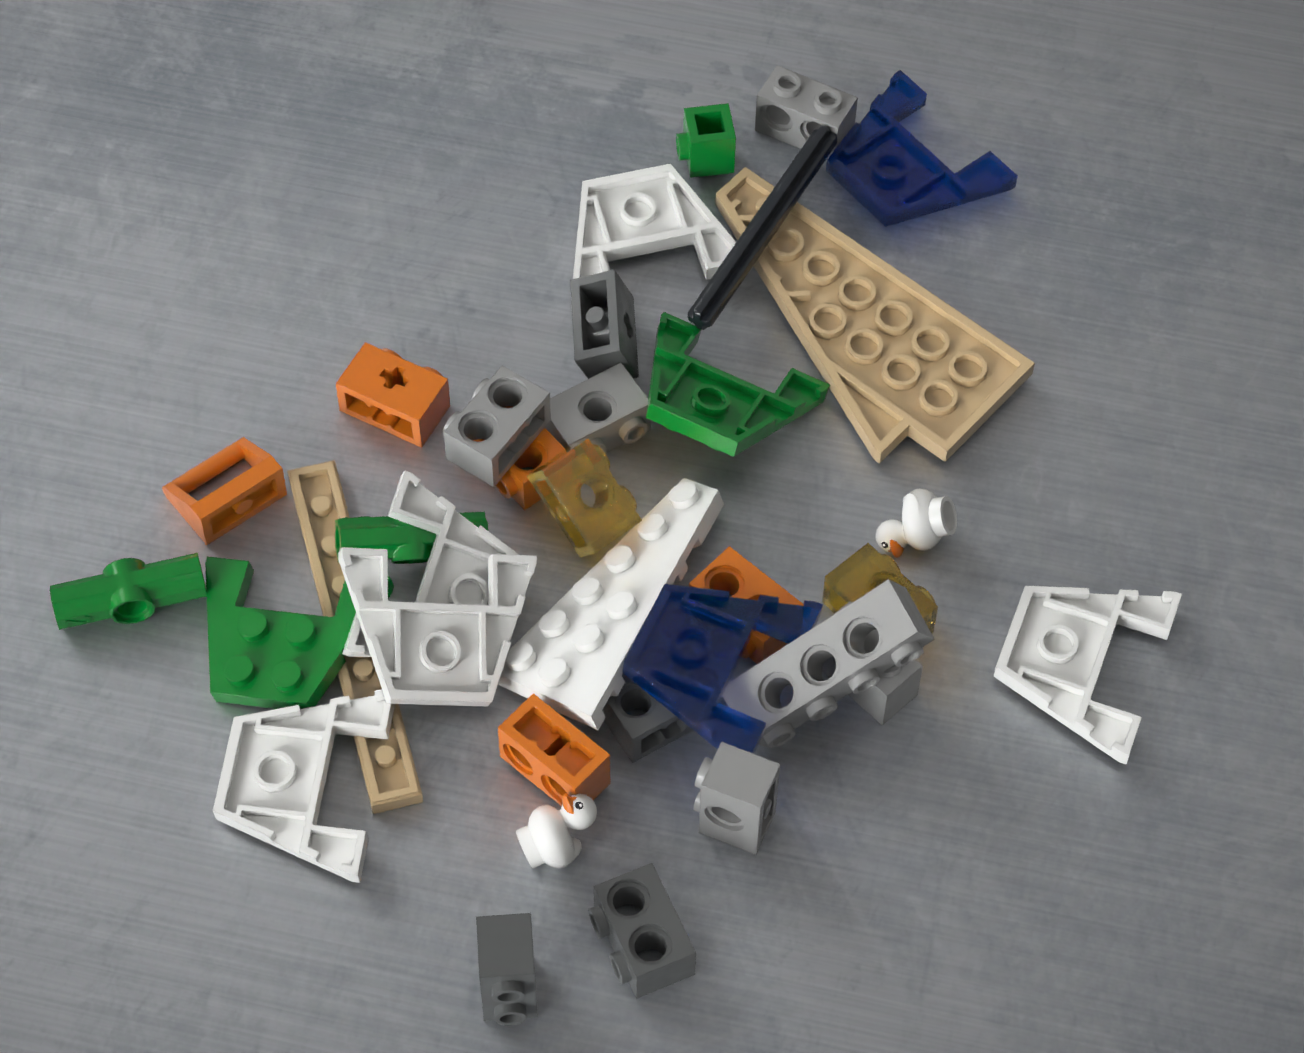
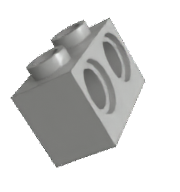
M777 65L757 94L755 131L801 149L814 130L819 129L822 125L827 126L838 137L836 146L826 159L835 163L854 133L858 97Z
M502 365L490 379L485 378L479 383L474 391L472 400L461 412H454L447 420L443 429L446 459L494 487L551 421L550 392ZM484 439V441L476 442L474 440Z

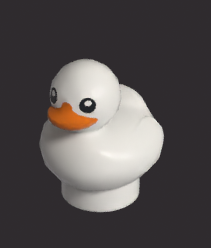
M915 489L903 498L902 522L896 519L882 522L877 528L875 538L882 550L892 553L896 558L902 555L907 544L921 551L934 548L942 536L953 535L956 531L957 514L954 503L948 496L937 497L927 489Z
M564 793L562 797L563 804L560 810L550 805L539 806L530 815L528 825L516 830L520 845L532 869L544 863L554 868H564L575 860L582 850V843L579 839L572 838L568 828L583 830L593 824L597 816V807L592 798L585 794L569 796L567 793Z

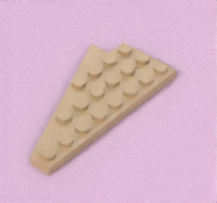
M744 167L716 192L715 198L716 207L737 240L775 187L747 167ZM798 202L753 265L826 383L830 384L831 392L869 453L879 464L907 436L946 462L1033 374L1035 365L1033 361Z

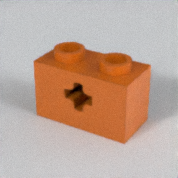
M366 342L336 382L339 411L421 448L450 407L448 379L443 377L441 373L431 367H420L402 359L396 352L390 349H380Z

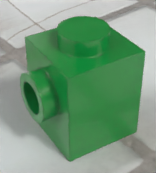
M729 103L684 108L683 133H676V149L679 161L686 160L690 178L734 173L736 135Z

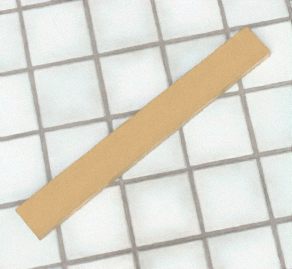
M335 460L287 470L322 614L328 617L335 615L345 581L335 550V520L345 517L350 518ZM344 655L346 662L338 673L343 696H349L350 700L374 696L376 690L382 689L371 657H349ZM395 704L388 740L353 736L373 814L423 802V795L399 704Z

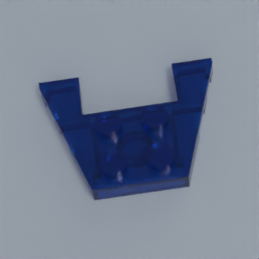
M901 70L896 72L890 79V85L882 95L878 94L870 105V111L860 123H855L829 156L826 172L885 227L1015 188L1018 175L991 151L954 173L899 123L924 107L927 93Z
M664 584L624 660L622 672L717 750L720 743L724 742L754 754L764 734L766 722L724 706L719 701L754 631L789 644L816 626L823 604L804 600L803 606L779 603V597L760 595L758 600L729 597V591Z

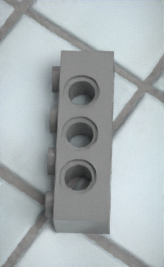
M888 579L719 690L746 741L774 748L792 739L796 734L794 729L809 719L817 721L833 713L838 708L836 702L852 692L859 694L874 687L881 680L879 675L892 666L901 667L918 659L924 652L922 647L935 639L906 587ZM877 629L879 642L873 651L866 653L864 650V640L871 631ZM834 657L836 661L835 672L832 677L824 681L822 667L829 658ZM792 684L794 690L793 698L787 706L782 708L780 703L781 692L787 685Z

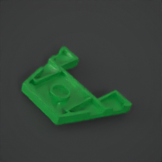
M666 312L661 314L656 333L646 412L647 419L661 424L671 431L679 432L706 444L714 450L735 457L825 401L830 384L794 368L790 369L776 392L772 393L688 356L698 343L701 330L696 328L695 325Z
M207 556L205 567L210 693L214 700L222 703L272 709L299 705L300 709L315 707L346 662L342 653L356 614L346 581H344L333 617L247 608L243 606L254 574V569L250 562ZM388 576L389 599L394 589V584L390 576Z

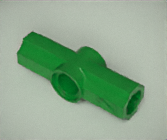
M485 511L460 513L478 528L481 525L489 531ZM388 516L345 517L335 520V550L337 559L338 552L342 547L388 549V560H391L392 564L425 563L429 560L436 539L435 533Z
M198 553L145 564L144 561L136 558H123L108 564L104 568L103 574L51 585L49 590L59 630L109 618L120 624H134L151 617L155 612V608L207 597Z

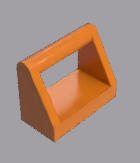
M245 437L240 438L162 487L166 498L206 545L287 495L283 468L272 455ZM243 459L251 466L250 469L199 501L188 494Z

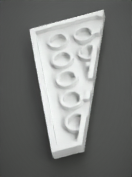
M683 478L581 580L575 583L514 646L509 648L498 685L526 698H529L534 693L556 712L598 731L605 719L602 710L610 696H618L625 683L622 677L629 661L639 658L670 602L667 595L674 581L681 582L688 570L685 562L693 548L702 545L724 506L719 491Z

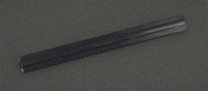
M822 125L819 129L812 132L688 311V320L695 324L696 328L705 330L714 324L838 142L837 134L831 132L829 127Z

